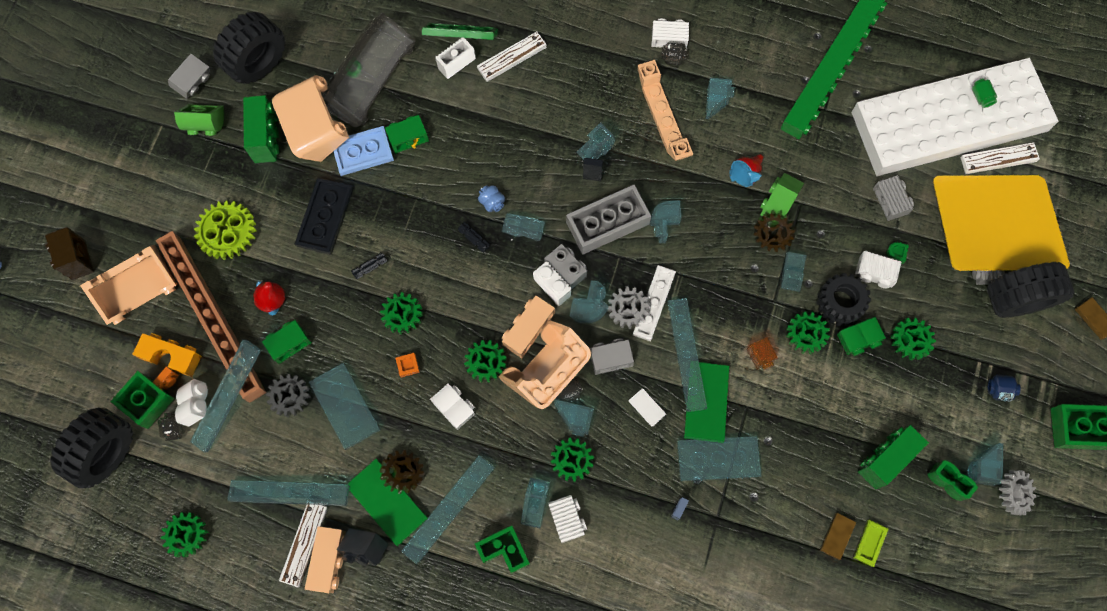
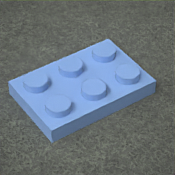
M384 126L350 135L344 143L334 150L341 176L394 161Z

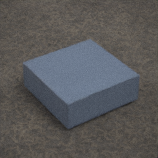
M683 497L679 499L671 515L672 518L676 520L681 518L689 500Z

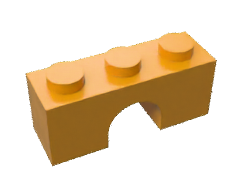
M142 333L132 355L158 365L162 356L170 354L171 360L168 368L193 377L202 357L196 353L197 349L185 345V348L180 347L178 342L168 339L167 342L163 341L161 336L153 333L150 336Z

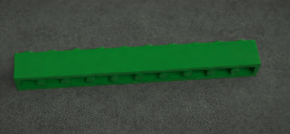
M859 0L784 120L781 127L782 131L799 140L803 134L807 135L812 127L810 125L811 120L815 121L821 112L818 110L819 107L825 106L829 99L827 97L828 93H833L837 86V78L841 80L846 72L844 69L845 65L849 66L854 59L853 52L859 51L863 44L860 41L862 38H867L871 31L870 25L874 26L879 18L878 12L882 13L887 5L885 0Z

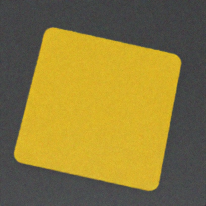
M1039 175L936 176L934 178V189L951 265L954 269L959 271L1019 270L1024 267L1047 262H1060L1068 269L1070 265L1048 187L1043 177Z

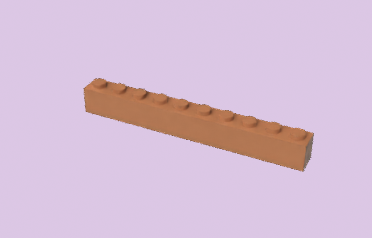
M171 231L155 240L242 399L250 403L267 393L181 238Z

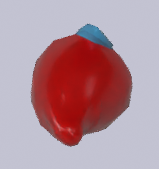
M758 154L754 157H742L735 160L729 170L731 181H736L744 187L752 186L762 176L763 155Z
M258 281L253 294L254 304L261 311L268 312L272 316L276 315L285 301L284 289L274 282Z

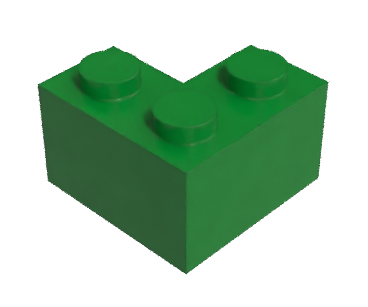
M509 526L475 543L484 564L503 555L511 574L531 565L513 526Z

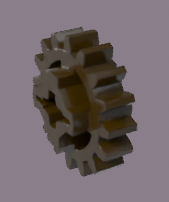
M772 211L770 216L768 213H764L763 218L759 217L758 223L754 226L757 229L754 232V236H758L756 242H762L761 248L767 246L769 252L772 248H774L775 252H778L779 248L784 251L786 245L791 246V240H794L796 236L793 234L796 231V227H791L794 221H788L789 215L783 217L781 211L778 215H775V212ZM779 227L778 232L773 233V235H771L772 231L776 230Z
M403 450L402 454L395 451L394 456L388 454L387 459L383 460V466L380 468V472L383 474L380 479L386 480L384 486L390 485L391 492L398 489V494H401L402 490H405L408 494L411 489L416 490L417 486L421 484L424 471L421 470L424 465L418 464L420 458L414 459V453L406 455V450Z

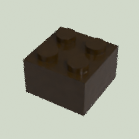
M68 227L45 235L47 240L45 246L51 255L50 264L54 270L59 271L63 276H67L71 280L94 273L87 245L82 237Z

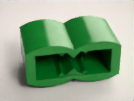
M876 317L843 329L837 334L846 354H853V356L864 353L865 348L871 347V349H875L883 345L882 341L886 339Z
M944 460L936 463L927 474L934 484L943 487L950 497L958 501L970 499L978 489V486L970 477L961 474L959 469L949 461Z

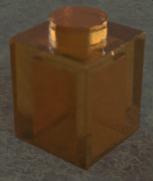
M767 337L750 344L746 349L757 370L760 368L766 370L773 367L774 362L778 359Z

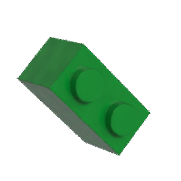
M419 115L410 116L406 120L398 123L394 122L385 127L395 154L412 148L411 145L414 144V139L419 138L416 146L429 141Z
M296 320L285 323L282 329L270 333L262 341L273 360L278 364H281L312 343Z

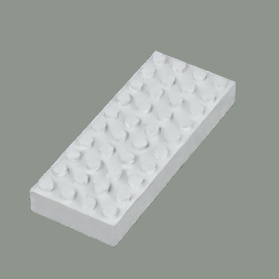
M1030 58L856 103L851 112L876 176L1048 132L1059 122ZM980 79L990 80L997 94V103L988 108H982L978 104L972 91L974 83Z

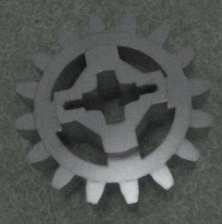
M288 374L287 378L280 375V381L274 379L275 385L268 386L271 393H266V396L270 398L266 402L272 405L270 409L272 411L277 410L276 414L279 416L284 412L285 417H289L290 413L297 416V410L303 412L302 406L308 405L305 399L310 398V395L306 393L310 389L308 386H304L306 382L303 379L300 380V377L297 375L293 378L291 374Z

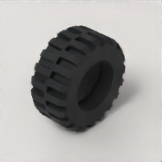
M246 12V14L238 15L236 19L233 18L227 26H224L223 31L217 36L218 40L214 43L213 50L216 64L234 81L242 84L254 83L258 79L264 78L278 64V60L283 55L282 51L285 50L283 32L273 22L259 12Z
M1060 262L1036 264L1011 271L992 280L987 287L994 313L1002 318L1042 311L1070 300L1074 295V288L1067 268Z
M106 408L89 409L86 413L78 415V418L76 420L73 419L69 423L70 425L61 432L62 435L60 438H57L56 445L52 449V456L50 457L52 470L75 487L91 488L94 485L100 484L103 479H107L119 467L118 465L124 460L125 454L130 449V444L133 440L131 425Z

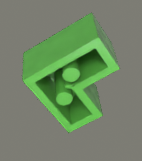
M786 173L781 178L777 177L769 190L772 193L770 198H765L760 207L763 209L760 215L763 216L764 213H768L770 216L772 211L775 212V215H778L781 211L782 216L785 217L804 183Z

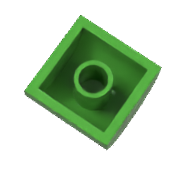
M188 104L174 112L178 128L180 130H187L188 135L199 134V131H205V135L208 136L216 135L222 129L224 122V106Z

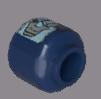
M995 375L993 379H989L988 394L994 400L1011 402L1015 399V396L1020 395L1021 386L1017 384L1015 377Z

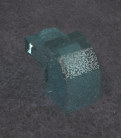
M600 123L587 135L590 140L577 151V154L583 160L584 158L598 159L602 154L605 155L611 149L615 142V137Z
M680 200L662 202L652 212L650 226H654L655 237H658L659 243H666L667 225H680Z
M591 281L587 299L573 298L570 317L576 322L593 323L600 320L607 312L608 305L603 302L606 290L599 281Z

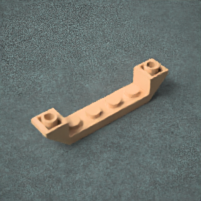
M655 60L639 64L638 72L642 91L667 153L675 161L692 156L693 152L687 138H682L660 84L661 74Z

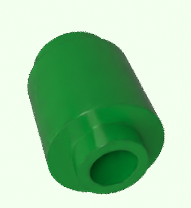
M980 79L974 83L972 91L982 108H988L997 103V94L990 80Z

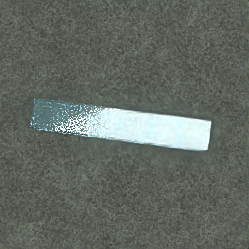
M687 298L668 300L687 412L706 410L707 403Z
M242 340L207 408L205 417L202 418L190 441L204 453L209 452L261 352L258 347L248 340Z
M479 455L401 552L418 565L495 468Z
M231 480L228 501L347 506L350 486L348 484Z

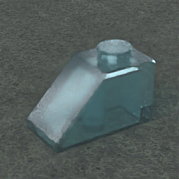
M710 78L707 90L705 119H710L728 105L730 98H733L734 87H731V79Z
M555 400L554 407L568 430L572 431L573 435L582 437L584 434L588 435L594 408Z
M1003 443L990 446L970 462L967 473L976 484L990 486L1002 484Z
M530 478L525 494L521 524L541 528L550 482Z

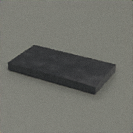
M317 177L294 243L296 247L329 255L332 254L354 189L352 185Z

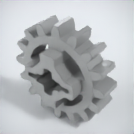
M626 287L624 292L618 289L619 294L613 293L614 300L609 299L608 301L612 305L607 307L608 311L612 312L609 314L610 318H615L614 324L620 322L621 328H624L625 324L629 329H631L632 324L639 327L638 322L644 323L643 316L649 315L646 309H650L649 304L646 303L648 302L647 297H643L642 291L637 293L635 287L632 291L629 290V287ZM639 303H641V310H640V312H639L638 309H637V307L639 306ZM617 304L620 306L618 313L616 312ZM626 306H628V307H631V306H632V309H631V310L628 309V308L625 309V307H626Z
M1009 470V474H1004L1005 480L1001 479L1002 486L999 487V490L1002 491L999 498L1003 499L1001 505L1006 506L1005 511L1011 512L1012 515H1026V511H1031L1030 505L1034 506L1033 500L1036 498V495L1033 494L1036 487L1032 486L1034 480L1029 479L1030 474L1025 473V471Z

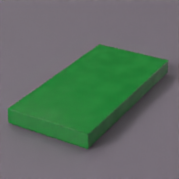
M428 23L422 28V35L494 40L498 35V28Z
M690 361L684 438L724 443L729 366Z
M375 459L345 486L398 547L428 518L404 490H402L401 494H398V489L391 492L390 485L384 486L386 480L380 479L383 474L380 472V468L383 465Z

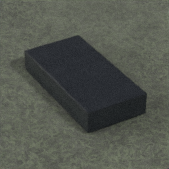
M584 158L583 179L601 182L603 160Z

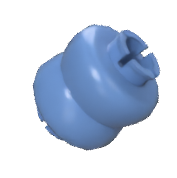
M487 185L479 191L478 201L484 205L488 212L495 211L496 213L504 207L505 197L496 186L492 185L489 187Z

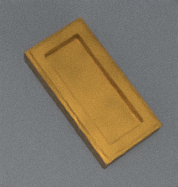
M1092 297L1077 307L1075 311L1099 339L1102 340L1107 337V314Z
M836 513L820 551L841 560L856 522Z

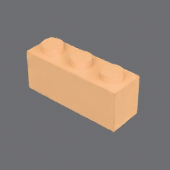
M535 296L533 300H528L524 307L525 311L522 315L518 314L513 321L514 326L511 330L507 329L502 336L503 346L521 359L540 335L542 328L555 314V308L538 296Z
M317 527L305 590L334 593V589L337 590L339 585L338 569H341L343 565L342 556L337 551V548L344 538L346 531Z

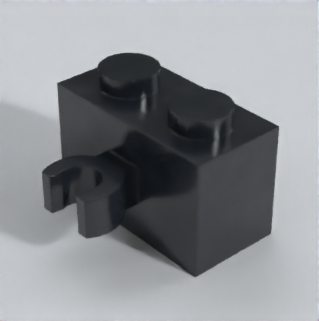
M348 529L337 551L343 555L342 559L348 563L357 562L362 566H367V564L376 566L380 564L388 543L377 533Z

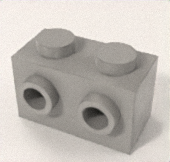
M190 54L168 79V84L172 89L188 99L190 95L194 96L201 82L205 83L210 77L209 66Z
M561 244L544 258L545 262H549V265L556 270V273H559L561 279H564L566 284H569L571 290L587 277L586 265L581 260H576L573 251L569 247L565 248Z
M616 339L611 344L598 343L593 345V348H590L595 375L633 367L634 360L629 340Z

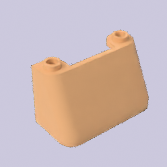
M315 75L276 94L272 98V104L293 154L298 158L322 162L349 138L345 125L342 122L332 120L321 94L328 89L327 81L321 76Z
M154 244L80 286L105 323L108 325L113 322L115 325L125 319L123 315L162 293L168 295L175 291L174 286L177 283Z
M551 320L541 330V338L546 343L545 347L522 372L515 367H508L499 375V378L507 386L539 409H544L552 403L589 361L591 356L589 347L570 327Z

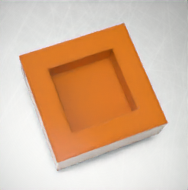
M415 353L396 357L401 378L420 373Z
M165 367L153 382L167 390L175 384L176 378L179 375L172 369Z

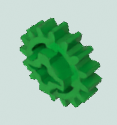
M401 292L400 297L393 294L394 299L392 300L388 297L387 301L389 303H383L382 306L385 310L380 311L381 315L384 316L381 318V321L386 323L384 326L387 329L391 327L392 333L398 330L400 335H402L403 330L410 333L409 328L411 327L417 329L415 323L420 324L421 321L418 317L423 316L422 312L419 311L422 307L420 304H417L418 300L416 298L412 300L411 294L405 297L403 292ZM399 308H401V310L403 311L404 319H402V317L400 316Z
M803 312L802 317L797 314L795 319L790 320L789 323L791 325H788L786 328L790 332L786 337L792 339L789 345H796L795 351L801 348L802 354L806 350H808L809 354H812L814 349L819 352L821 347L826 346L827 343L825 341L830 338L826 333L830 331V328L824 327L827 322L820 321L822 316L815 318L814 312L810 316L807 315V312ZM796 326H798L797 329L799 330V332H798L797 335H796Z
M907 318L904 322L900 321L897 324L898 327L892 330L895 333L891 335V338L895 339L892 346L898 347L895 352L901 351L902 358L908 355L909 360H913L915 357L917 360H920L923 356H928L930 354L929 351L931 352L934 349L931 344H934L936 340L931 337L935 332H929L931 326L925 327L924 320L918 323L917 318H914L912 321Z
M481 340V345L479 346L474 343V349L468 348L470 355H465V359L469 361L465 362L464 365L465 367H470L467 369V373H473L472 378L474 380L479 377V382L481 383L483 379L490 383V378L492 377L497 380V374L503 372L501 368H506V364L503 361H506L507 358L506 356H501L504 350H498V343L492 346L491 340H489L488 344ZM477 354V360L473 364L474 356ZM482 356L488 360L490 367L483 363ZM497 359H498V365H497V367L494 369V363H495V362L497 361Z
M569 438L568 443L561 440V447L555 445L557 452L551 453V456L555 457V459L551 460V464H556L553 471H559V478L564 475L566 482L569 480V477L572 478L573 482H576V477L579 476L583 480V473L590 474L587 468H593V464L589 461L593 460L594 456L589 455L592 451L591 448L585 449L586 442L581 445L578 438L575 442H572V439ZM570 447H576L580 451H573ZM563 451L565 454L564 459L559 462V456ZM569 454L573 458L577 457L576 467L572 462L568 463ZM586 458V463L581 469L580 461ZM563 469H572L574 473H568Z
M181 512L180 517L173 515V521H166L168 527L162 528V531L166 532L164 536L160 537L166 540L162 546L165 548L169 547L167 553H174L175 557L182 555V557L187 558L189 553L195 555L196 548H203L200 544L201 541H207L203 537V534L208 533L207 530H203L206 523L200 522L201 517H194L193 513H188L187 515ZM184 521H189L193 525L187 526V524H185ZM177 544H178V545L181 544V545L184 546L185 548H184V549H180V548H178L176 545H177Z

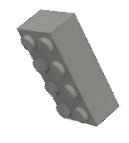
M635 185L566 215V223L582 255L649 225L651 215Z

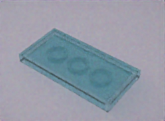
M344 363L309 382L345 450L380 431L376 420Z
M757 436L725 438L724 443L702 440L677 441L680 482L761 477Z

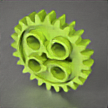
M227 200L224 205L218 201L217 207L211 204V210L204 209L206 214H199L202 220L195 222L199 226L194 228L198 233L194 235L198 240L196 243L204 253L206 252L210 257L213 255L216 259L221 256L225 260L227 255L233 259L234 253L241 256L240 250L242 249L246 252L245 246H252L249 240L255 239L253 234H251L257 232L253 227L256 225V222L252 220L254 218L253 215L242 204L237 205L235 201L231 205ZM240 221L239 225L234 226L236 222ZM216 234V237L211 239V236ZM234 238L233 242L228 243L230 239Z

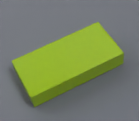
M867 520L853 558L874 567L888 528Z

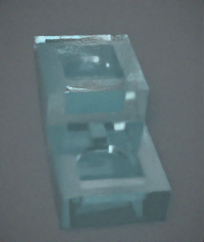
M507 213L502 232L517 237L522 235L539 241L542 237L545 222Z
M786 252L781 289L801 291L807 255Z

